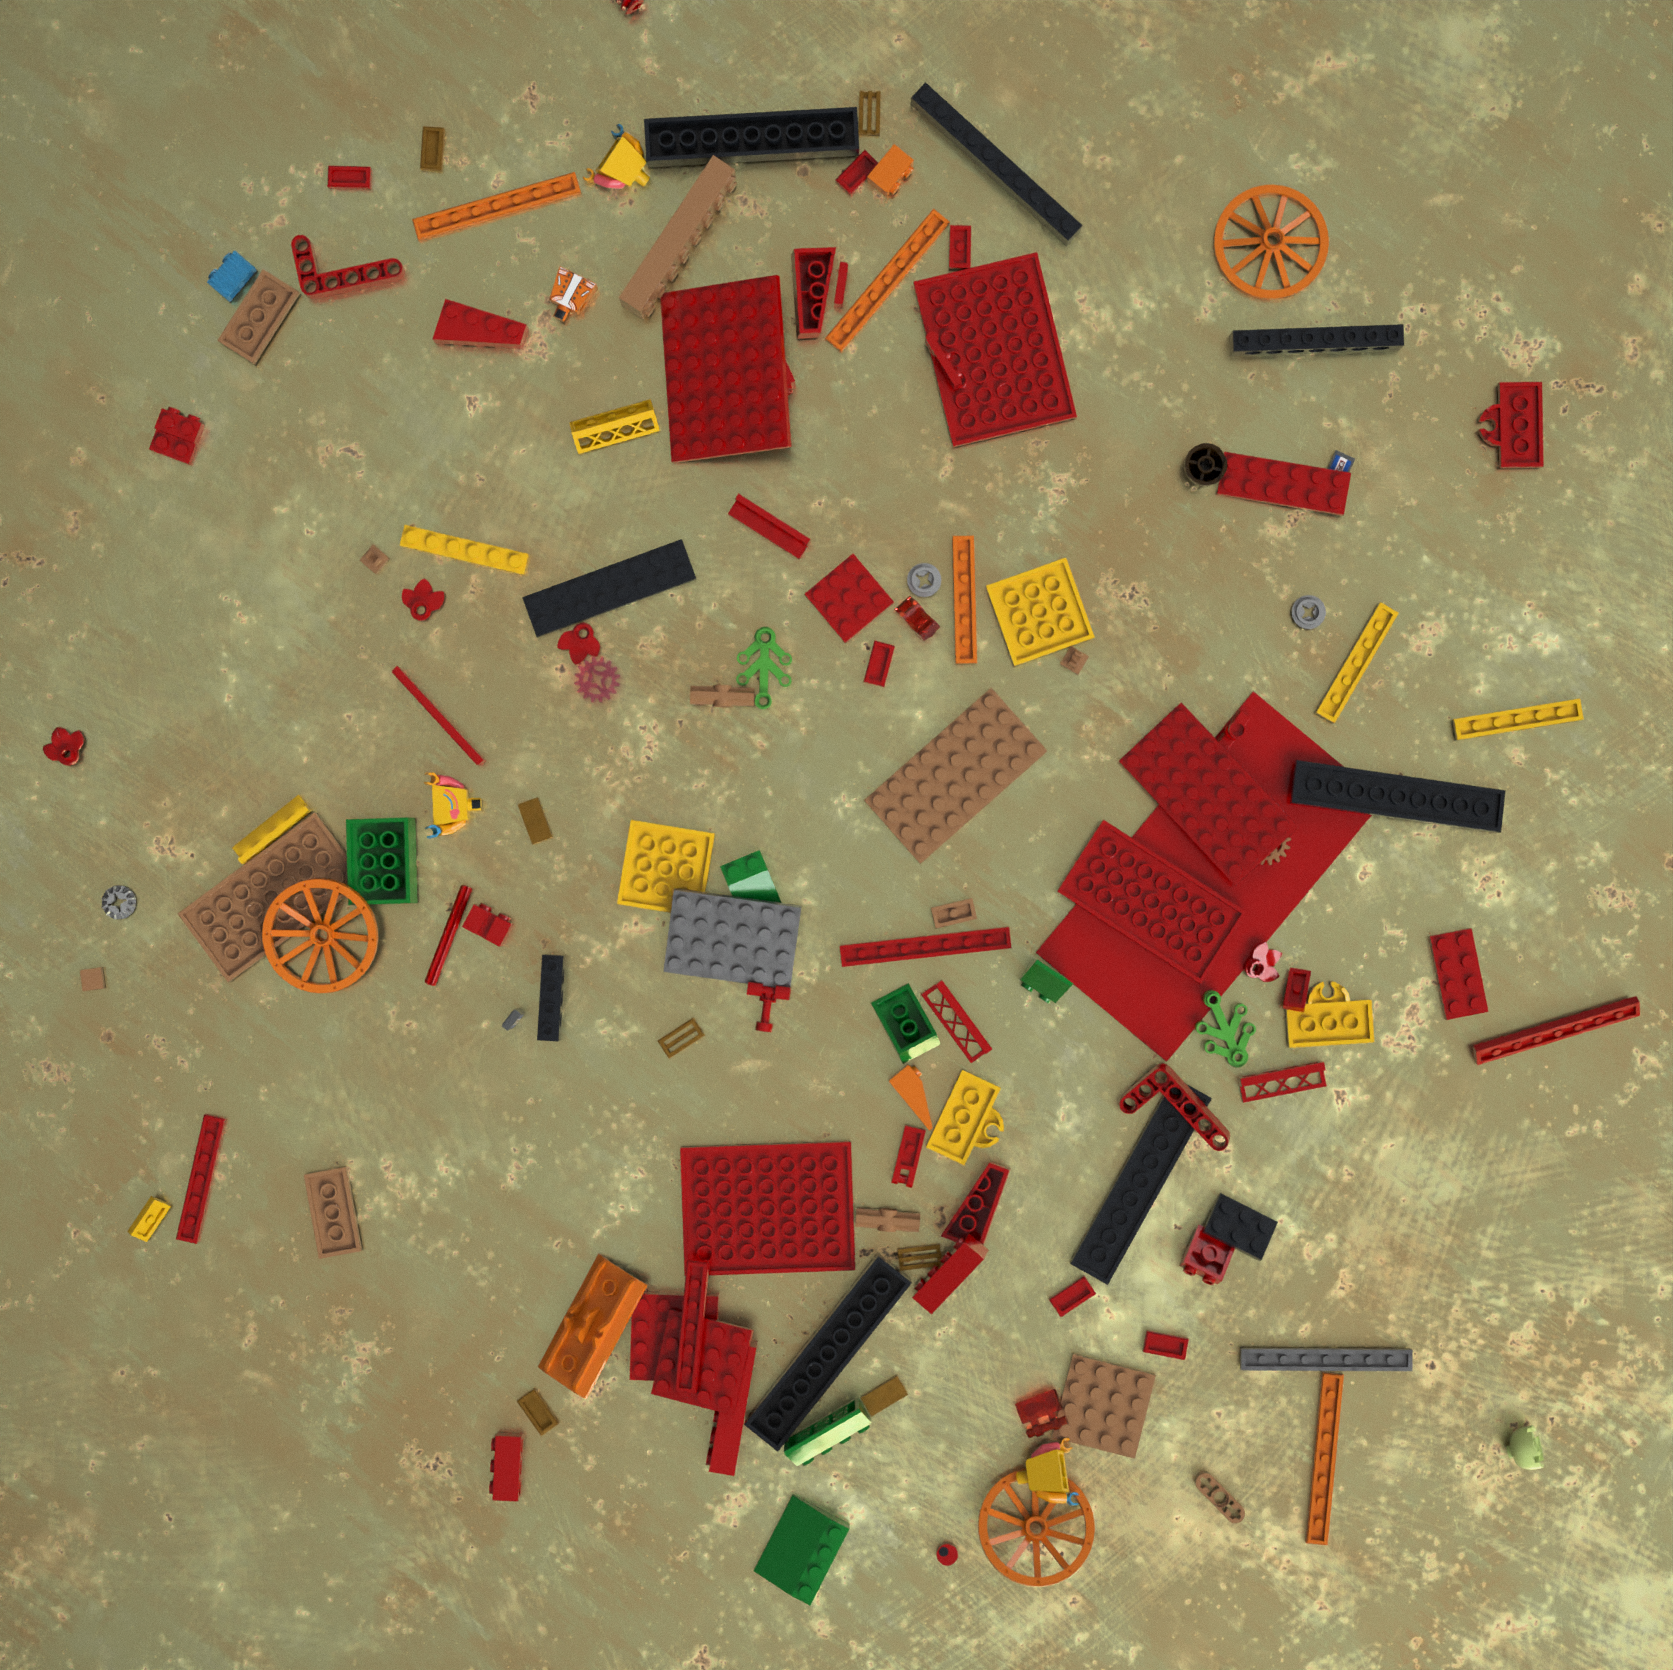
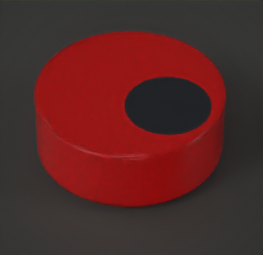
M951 1543L941 1544L937 1548V1559L945 1566L954 1564L958 1558L957 1548Z

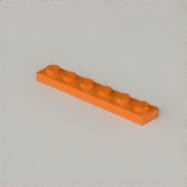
M974 535L952 536L955 664H977Z

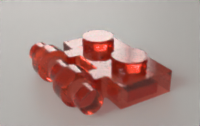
M1056 1389L1015 1404L1022 1424L1030 1422L1032 1428L1026 1430L1028 1438L1043 1436L1047 1431L1053 1429L1056 1431L1061 1429V1426L1068 1424L1066 1416L1058 1418L1056 1415L1057 1411L1063 1409ZM1048 1415L1050 1421L1040 1424L1038 1418Z

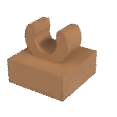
M372 545L359 561L377 575L390 558L375 545Z
M1070 646L1059 665L1078 675L1089 656Z

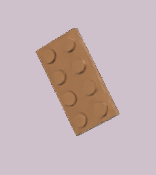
M262 269L217 341L255 365L300 292Z
M347 1166L304 1174L319 1259L362 1251Z

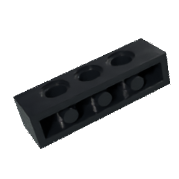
M542 955L537 1040L559 1042L561 1040L566 955Z

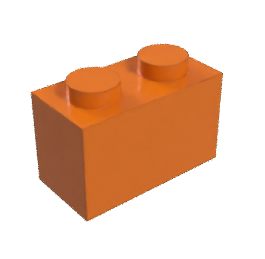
M894 144L867 176V182L886 198L890 193L894 195L901 186L899 182L902 178L905 177L907 179L913 172L914 160Z

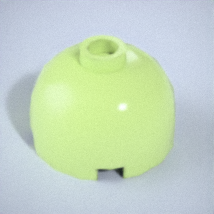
M1534 1425L1517 1429L1510 1437V1445L1506 1446L1509 1458H1513L1519 1467L1527 1470L1544 1467V1464L1540 1463V1461H1544L1539 1436L1535 1438L1533 1431H1536Z

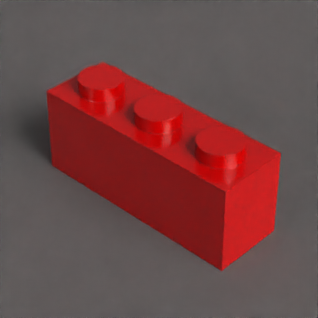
M498 1432L491 1441V1451H495V1455L490 1463V1472L494 1473L493 1481H490L489 1494H493V1501L518 1502L521 1496L523 1433Z

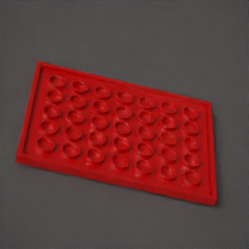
M1037 252L913 282L925 335L930 331L938 334V344L942 350L946 349L952 359L949 362L953 368L957 367L963 376L961 386L954 390L930 352L952 447L1077 418Z
M772 275L665 292L660 301L671 462L679 463L791 448L780 276Z
M851 1141L680 1147L684 1276H686L688 1260L709 1262V1275L855 1270Z

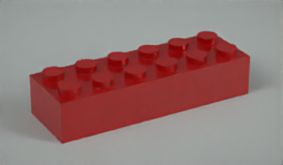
M751 1340L735 1415L718 1411L714 1413L713 1422L717 1423V1427H712L709 1443L713 1444V1448L708 1449L706 1465H710L709 1472L730 1476L735 1475L758 1341Z

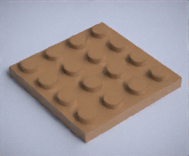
M1072 1353L1051 1435L1052 1438L1060 1440L1069 1438L1068 1442L1135 1459L1156 1375Z

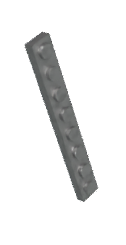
M1240 1348V1370L1412 1371L1413 1350L1399 1348Z

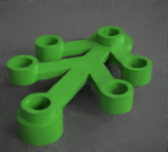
M769 627L759 628L754 636L755 641L744 652H740L737 655L738 663L746 665L750 660V656L760 649V657L744 673L738 674L736 681L740 686H746L749 683V679L760 669L759 694L755 697V704L762 710L768 709L772 704L771 696L768 694V669L776 676L782 687H788L792 682L791 677L788 674H784L769 658L770 648L779 657V661L783 666H788L792 662L791 655L785 653L775 642V633ZM768 634L769 640L764 642L761 640V636ZM744 654L747 656V661L741 662L739 657ZM783 656H789L790 661L788 663H783ZM746 676L747 681L740 683L739 677ZM788 677L789 683L782 684L781 679ZM765 697L768 700L767 704L761 705L759 703L760 698Z
M1207 990L1203 994L1202 999L1204 1004L1212 1009L1220 1029L1209 1026L1204 1021H1198L1195 1024V1030L1199 1034H1208L1225 1040L1229 1049L1218 1046L1212 1040L1205 1041L1203 1048L1209 1054L1216 1053L1227 1057L1228 1063L1233 1067H1242L1248 1061V1053L1245 1049L1250 1036L1255 1034L1256 1027L1250 1022L1244 1023L1242 1025L1243 1033L1238 1044L1234 1036L1241 1018L1247 1014L1248 1009L1244 1004L1237 1003L1233 1008L1234 1014L1228 1025L1220 1007V994L1215 990ZM1211 996L1216 997V1001L1214 1003H1210L1209 1001ZM1240 1006L1244 1007V1011L1242 1013L1237 1012V1009ZM1201 1024L1205 1025V1029L1203 1031H1199L1198 1029L1199 1025ZM1251 1025L1252 1030L1251 1032L1247 1033L1245 1029L1247 1026ZM1213 1043V1049L1207 1050V1045ZM1240 1053L1241 1059L1236 1061L1235 1055Z

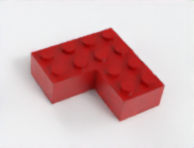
M644 1291L631 1317L629 1380L654 1381L669 1310L682 1311L684 1292ZM707 1293L705 1317L718 1320L719 1293Z

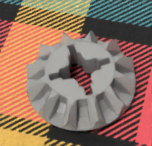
M917 564L908 573V587L917 596H932L941 585V575L938 569L931 564ZM929 572L928 581L930 584H924L919 588L920 580L916 575L924 577Z
M1302 596L1292 606V618L1295 624L1303 629L1316 628L1325 619V606L1316 596ZM1315 606L1312 611V618L1310 616L1302 618L1305 613L1303 607L1309 609Z
M112 886L105 891L101 898L102 909L107 916L113 919L127 918L133 913L136 906L134 893L125 886ZM116 896L119 899L127 900L120 904V909L118 906L110 905L116 901Z

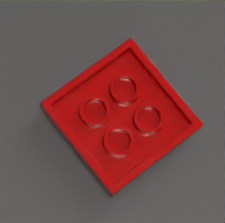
M854 554L850 555L804 594L844 643L848 642L894 603Z

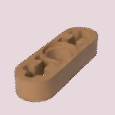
M1202 1471L1196 1475L1194 1481L1198 1490L1228 1521L1240 1523L1245 1517V1511L1241 1504L1209 1472ZM1202 1477L1204 1479L1210 1478L1208 1482L1213 1487L1211 1492L1206 1485L1200 1486V1479ZM1224 1492L1226 1495L1225 1500L1222 1503L1215 1502V1493ZM1228 1504L1235 1510L1239 1508L1238 1517L1234 1515L1230 1517L1231 1512L1226 1507Z

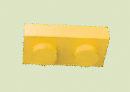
M151 1196L127 1232L131 1236L147 1242L171 1206L167 1202Z

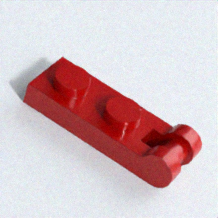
M934 331L928 332L925 339L926 346L955 390L961 386L963 376L957 367L953 368L949 362L952 359L946 349L942 350L938 344V334Z
M905 1125L891 1183L906 1184V1187L912 1188L926 1133L925 1129ZM901 1169L909 1170L908 1176L901 1175Z

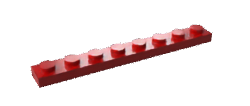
M1009 927L841 945L840 954L842 967L1009 949L1012 947Z
M1637 996L1626 998L1487 1042H1481L1473 1045L1474 1060L1477 1065L1638 1017L1640 1016V1001Z

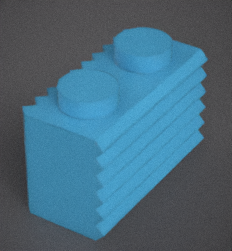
M236 251L228 253L223 258L221 267L214 269L209 274V280L207 281L212 288L229 302L232 301L257 272V269Z

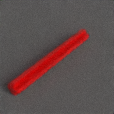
M461 885L425 978V983L435 986L472 892L471 887Z

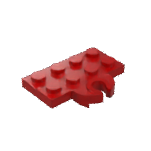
M1499 382L1498 404L1488 407L1478 419L1479 423L1490 420L1494 428L1492 431H1487L1484 428L1479 429V435L1490 446L1499 447V468L1544 467L1542 382Z

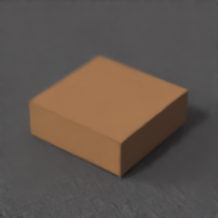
M103 967L80 970L82 991L105 988Z

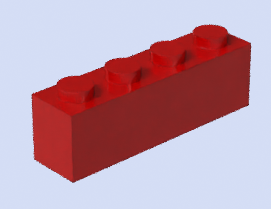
M970 1233L964 1239L960 1237L953 1245L955 1249L951 1253L947 1251L940 1259L942 1263L938 1267L934 1265L928 1271L927 1279L925 1281L920 1279L914 1287L916 1291L912 1298L931 1315L985 1259L989 1251Z

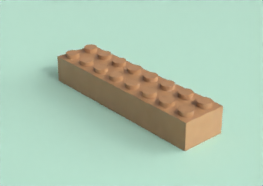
M714 155L712 156L619 296L622 307L642 320L645 316L649 317L655 309L653 304L657 298L661 299L667 288L665 286L669 280L672 282L679 272L677 268L689 258V250L692 245L696 246L702 237L700 233L704 227L708 229L714 219L712 215L716 210L720 211L725 203L724 197L727 193L731 194L736 187L737 182H735L734 168Z

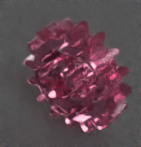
M592 657L591 663L584 660L586 666H578L581 673H575L574 675L579 678V681L574 682V684L581 687L577 692H584L583 698L585 700L590 696L592 703L595 702L596 698H598L600 703H603L604 697L611 700L609 694H617L614 688L621 685L616 682V679L621 678L620 675L615 674L618 668H611L612 662L610 660L605 664L603 657L600 658L599 662H597L595 657ZM594 666H602L606 670L602 672L597 671ZM588 672V681L584 682V675ZM592 672L598 677H603L600 680L603 688L597 683H592L595 680ZM612 677V682L608 689L606 687L607 680ZM593 688L598 689L601 694H593L589 690Z

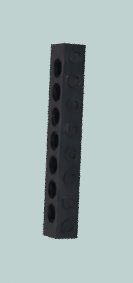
M1403 324L1233 330L1229 335L1230 356L1400 350L1404 346Z

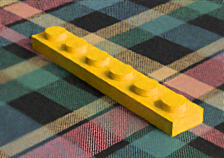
M404 525L400 541L401 547L520 575H525L529 554L408 525Z
M1381 602L1378 604L1316 710V714L1332 723L1336 722L1399 614L1397 611Z
M1580 699L1452 719L1456 740L1584 720Z

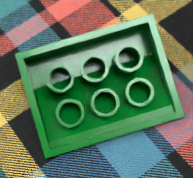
M415 818L346 819L348 886L357 891L368 904L418 903ZM348 899V905H355L350 899Z
M859 1397L790 1436L784 1444V1454L796 1466L800 1464L805 1466L814 1460L813 1457L819 1453L824 1455L833 1449L832 1446L838 1442L844 1444L851 1439L850 1435L857 1431L860 1434L870 1428L869 1424L872 1421Z
M792 1494L754 1568V1572L790 1596L810 1606L850 1529V1523Z

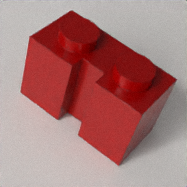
M480 903V905L474 904L462 927L502 947L514 925L509 922L511 918L503 913L496 915L490 912L492 908L484 903Z

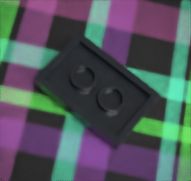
M1220 1193L1202 1233L1261 1261L1278 1222Z

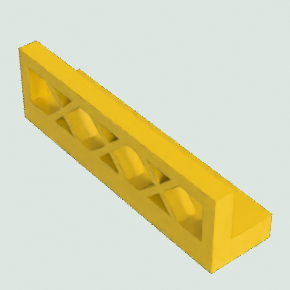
M651 399L569 422L578 454L660 431ZM652 418L654 424L646 428L640 425L643 420ZM625 425L633 427L628 433L620 431L622 426ZM604 431L612 433L610 438L607 439L599 436ZM586 436L592 439L589 444L580 446L578 440Z
M297 795L232 847L239 856L238 860L241 864H246L313 812L301 795Z

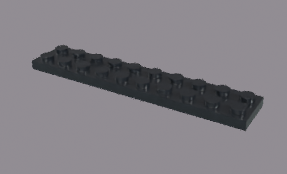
M1296 760L1290 803L1501 833L1506 790Z
M1187 1085L1208 1107L1212 1098ZM1171 1088L1173 1094H1182L1179 1088ZM1164 1095L1070 1262L1071 1265L1107 1285L1195 1130ZM1187 1103V1104H1185V1106H1186V1108H1187L1188 1110H1190V1111L1196 1110V1107H1195L1194 1104H1192V1103Z

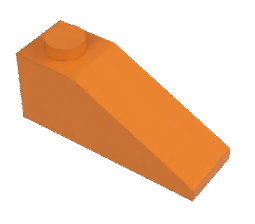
M907 1064L888 1081L930 1131L933 1127L923 1083L919 1078L922 1074L915 1065L910 1067Z

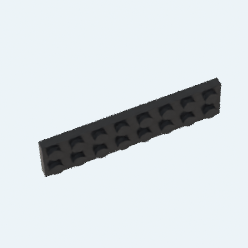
M680 539L522 598L536 637L539 638L697 579L684 543Z

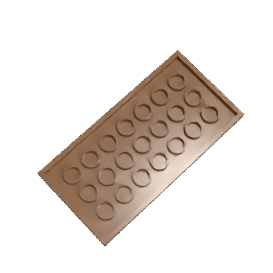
M990 688L864 801L921 864L1041 758L1047 750L998 694Z
M315 812L180 911L178 915L226 981L230 982L266 956L262 941V928L267 910L274 899L291 885L307 879L326 878L348 885L347 853ZM310 888L321 915L327 911L333 890ZM303 890L293 894L284 902L309 920H314ZM339 893L337 903L346 896ZM279 909L273 925V929L301 930L305 927L304 924L282 909ZM273 936L275 948L290 937Z

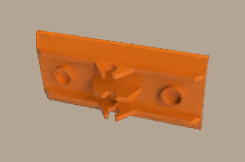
M598 1254L538 1368L577 1395L587 1399L648 1285L616 1266L601 1254Z

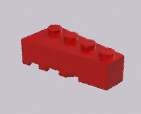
M836 247L797 248L791 254L797 339L818 338L821 333Z
M445 299L432 339L435 344L523 349L529 328L527 324Z
M992 1161L989 1162L941 1234V1237L956 1242L960 1237L964 1239L970 1233L984 1245L1011 1168Z

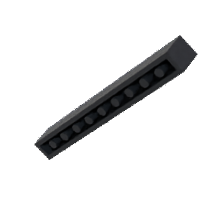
M926 82L911 97L910 105L1066 247L1078 235L1083 225Z

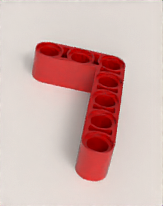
M304 235L295 236L291 242L300 288L309 299H319L398 282L405 276L404 266L395 258L320 274L312 242ZM302 242H306L307 248L303 251H299V244ZM312 263L309 271H302L304 264ZM392 266H399L398 273L390 274ZM373 270H378V276L370 279L369 273ZM351 275H358L355 283H348ZM331 279H336V286L329 288L328 282ZM309 284H316V289L313 292H307Z
M1161 1063L1156 1065L1129 1088L1120 1100V1109L1126 1114H1133L1158 1092H1161L1211 1148L1216 1151H1222L1228 1146L1231 1137L1228 1129L1167 1064ZM1162 1071L1167 1075V1078L1160 1079L1156 1073ZM1148 1085L1151 1088V1092L1146 1093L1142 1091L1141 1086ZM1171 1088H1179L1182 1094H1173ZM1125 1099H1133L1135 1105L1130 1106L1126 1104ZM1187 1103H1192V1104H1194L1195 1107H1196V1110H1194V1111L1188 1110V1109L1186 1108L1185 1104H1187ZM1206 1119L1211 1125L1205 1127L1201 1125L1200 1120ZM1221 1135L1225 1138V1141L1217 1142L1214 1136Z

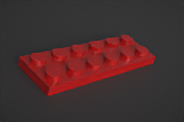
M1224 452L1227 459V471L1219 481L1217 495L1344 515L1351 473Z

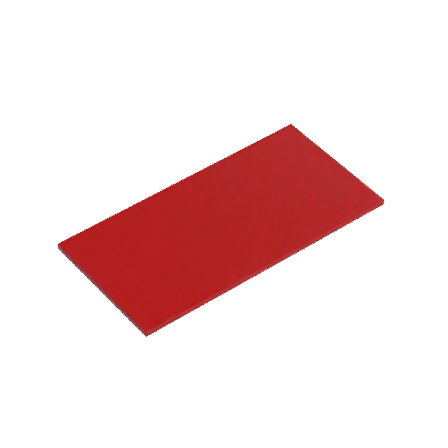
M1254 691L1238 708V710L1251 718L1246 725V734L1242 738L1234 740L1235 742L1228 752L1299 826L1288 837L1291 840L1287 841L1286 845L1290 846V849H1284L1287 856L1283 857L1280 855V862L1278 863L1273 859L1272 865H1268L1267 860H1265L1263 865L1259 864L1235 886L1159 804L1131 837L1247 912L1202 984L1196 982L1077 904L1073 906L1035 952L1166 1062L1195 1029V1024L1201 1021L1211 1008L1203 1002V994L1207 990H1215L1220 996L1225 993L1245 969V964L1252 957L1255 947L1270 939L1372 816L1290 803L1296 760L1344 766ZM1238 710L1215 736L1217 740L1222 733H1225V728L1230 724ZM1215 996L1210 997V1003H1214L1216 1001Z

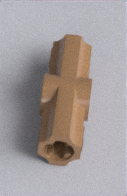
M713 685V687L691 686L690 704L712 705V707H754L755 688L732 687L731 685Z
M856 1208L855 1227L876 1228L879 1231L896 1232V1230L919 1232L920 1213L900 1212L897 1209L879 1208V1210Z

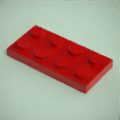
M1472 928L1428 936L1445 1020L1489 1012Z

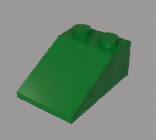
M760 850L720 866L732 896L782 903Z
M1032 958L1019 978L1022 981V987L1030 992L1033 989L1040 993L1039 998L1048 1004L1051 1001L1056 1003L1073 984L1035 958Z
M909 983L871 1003L903 1064L940 1045L938 1035Z

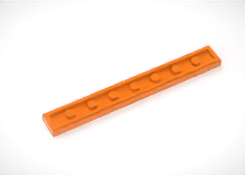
M572 172L414 218L412 221L417 238L421 241L581 194L576 174Z
M933 209L826 336L825 340L842 353L950 222Z
M1321 1371L1305 1542L1308 1544L1328 1545L1344 1379L1343 1373Z

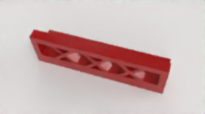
M739 493L735 498V503L728 512L729 516L799 560L811 543L810 538Z
M942 980L921 994L970 1063H973L982 1055L992 1050L991 1046ZM938 989L942 994L941 1004L932 1003L927 995ZM944 998H945V1000L948 1002L949 1005H943V1004H944ZM935 1006H940V1013ZM943 1007L953 1009L955 1012L954 1021L944 1020L942 1017ZM957 1016L962 1021V1023L956 1022ZM947 1023L953 1024V1028L951 1029ZM956 1024L964 1025L967 1028L966 1038H960L955 1035ZM969 1033L975 1040L969 1039ZM960 1040L966 1041V1042H965V1047H964L963 1044L960 1042ZM968 1041L978 1043L982 1049L973 1057L967 1051Z
M1317 1061L1237 1077L1242 1102L1245 1103L1326 1087L1325 1064L1323 1061ZM1319 1072L1321 1083L1311 1084L1305 1079L1310 1073ZM1296 1076L1301 1079L1295 1088H1290L1285 1084L1290 1077ZM1277 1081L1280 1085L1275 1092H1269L1264 1089L1267 1082ZM1256 1085L1259 1087L1255 1096L1246 1097L1245 1086Z

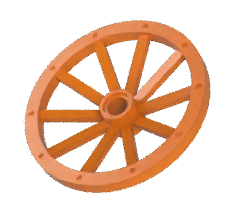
M1261 185L1248 189L1236 196L1226 206L1218 219L1213 239L1215 259L1226 280L1240 292L1262 300L1288 298L1308 287L1324 266L1329 247L1327 226L1316 205L1299 191L1282 185ZM1258 196H1281L1273 227L1270 225ZM1287 198L1298 203L1306 210V212L1284 228L1279 229ZM1252 199L1265 230L1237 215L1234 211L1241 204ZM1310 216L1318 232V237L1285 236V234ZM1228 219H1231L1260 237L1223 240V233ZM1267 237H1276L1278 243L1270 244ZM1260 244L1259 247L1233 268L1229 266L1223 247ZM1285 244L1319 245L1314 266L1310 265ZM1280 250L1308 272L1301 281L1290 286ZM1266 251L1255 286L1247 284L1236 275L1238 271L1259 254ZM1272 253L1274 254L1284 289H1261Z
M313 878L291 885L274 899L264 918L262 941L269 963L283 980L303 991L331 993L352 985L368 970L374 960L378 947V927L372 909L357 891L336 880ZM310 888L333 890L324 921H322ZM303 890L315 923L284 902L293 894ZM339 893L350 899L357 908L331 924ZM279 909H282L310 928V930L273 929ZM361 913L367 926L368 935L338 932L335 929ZM319 929H323L326 931V939H323L319 936ZM273 936L310 937V939L279 958L273 942ZM335 938L368 942L362 962L360 963ZM312 944H315L302 978L286 968L285 962ZM330 945L356 968L351 975L337 981ZM321 947H323L330 983L308 981Z
M1018 1471L1010 1473L991 1488L980 1510L978 1533L984 1554L1000 1574L1020 1585L1045 1587L1060 1583L1072 1576L1082 1566L1090 1553L1095 1533L1091 1506L1081 1489L1067 1478L1069 1492L1079 1494V1496L1073 1495V1497L1079 1503L1081 1509L1046 1521V1518L1057 1503H1049L1039 1516L1038 1497L1032 1491V1516H1030L1010 1484L1017 1481L1016 1473ZM1003 1489L1025 1521L991 1509L993 1501ZM988 1515L1023 1529L989 1539L987 1531ZM1079 1516H1084V1539L1048 1529ZM1036 1523L1040 1525L1041 1532L1039 1534L1032 1533L1030 1530L1031 1524ZM1025 1536V1539L1012 1558L1005 1565L998 1558L992 1546ZM1046 1536L1081 1545L1082 1549L1077 1558L1068 1565ZM1031 1541L1033 1542L1034 1577L1022 1575L1012 1570ZM1039 1541L1042 1542L1063 1570L1061 1572L1041 1577Z

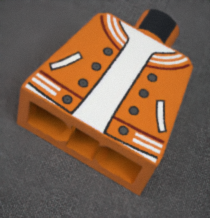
M560 266L550 296L551 303L557 306L553 317L564 322L569 312L579 316L598 289L597 284Z

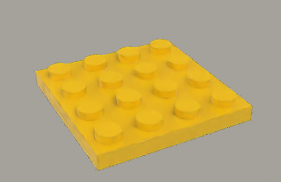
M1066 558L986 586L1014 666L1095 638Z
M631 820L617 904L671 913L674 888L706 892L715 833Z

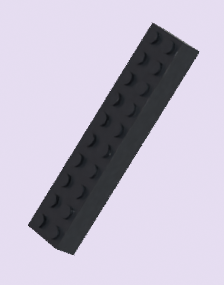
M857 107L644 119L646 162L648 168L708 164L713 155L725 163L859 156Z
M878 1253L746 1418L744 1425L778 1452L912 1284V1280Z

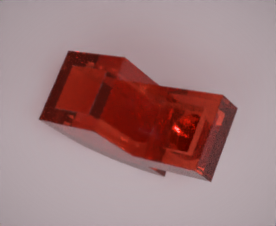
M911 596L894 609L920 640L925 641L932 637L940 628L938 623Z

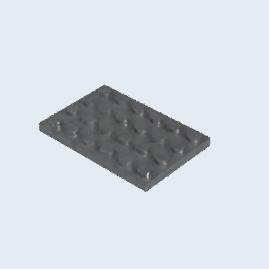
M674 888L663 972L746 984L748 982L762 983L763 986L776 987V985L791 987L802 906Z

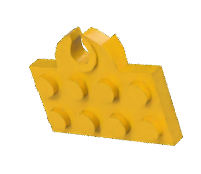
M1330 981L1333 994L1329 998H1325L1322 995L1324 982L1316 984L1307 995L1304 1012L1285 1009L1288 1048L1373 1043L1372 1000L1350 1001L1347 990L1333 981Z
M961 1070L927 1142L926 1148L965 1165L973 1146L988 1148L996 1144L1000 1139L997 1136H988L986 1129L990 1125H995L999 1131L1004 1132L1003 1119L999 1112L992 1108L1001 1088L967 1071Z

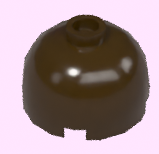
M1202 443L1188 452L1184 460V470L1192 483L1208 487L1216 484L1223 478L1227 471V459L1218 446Z

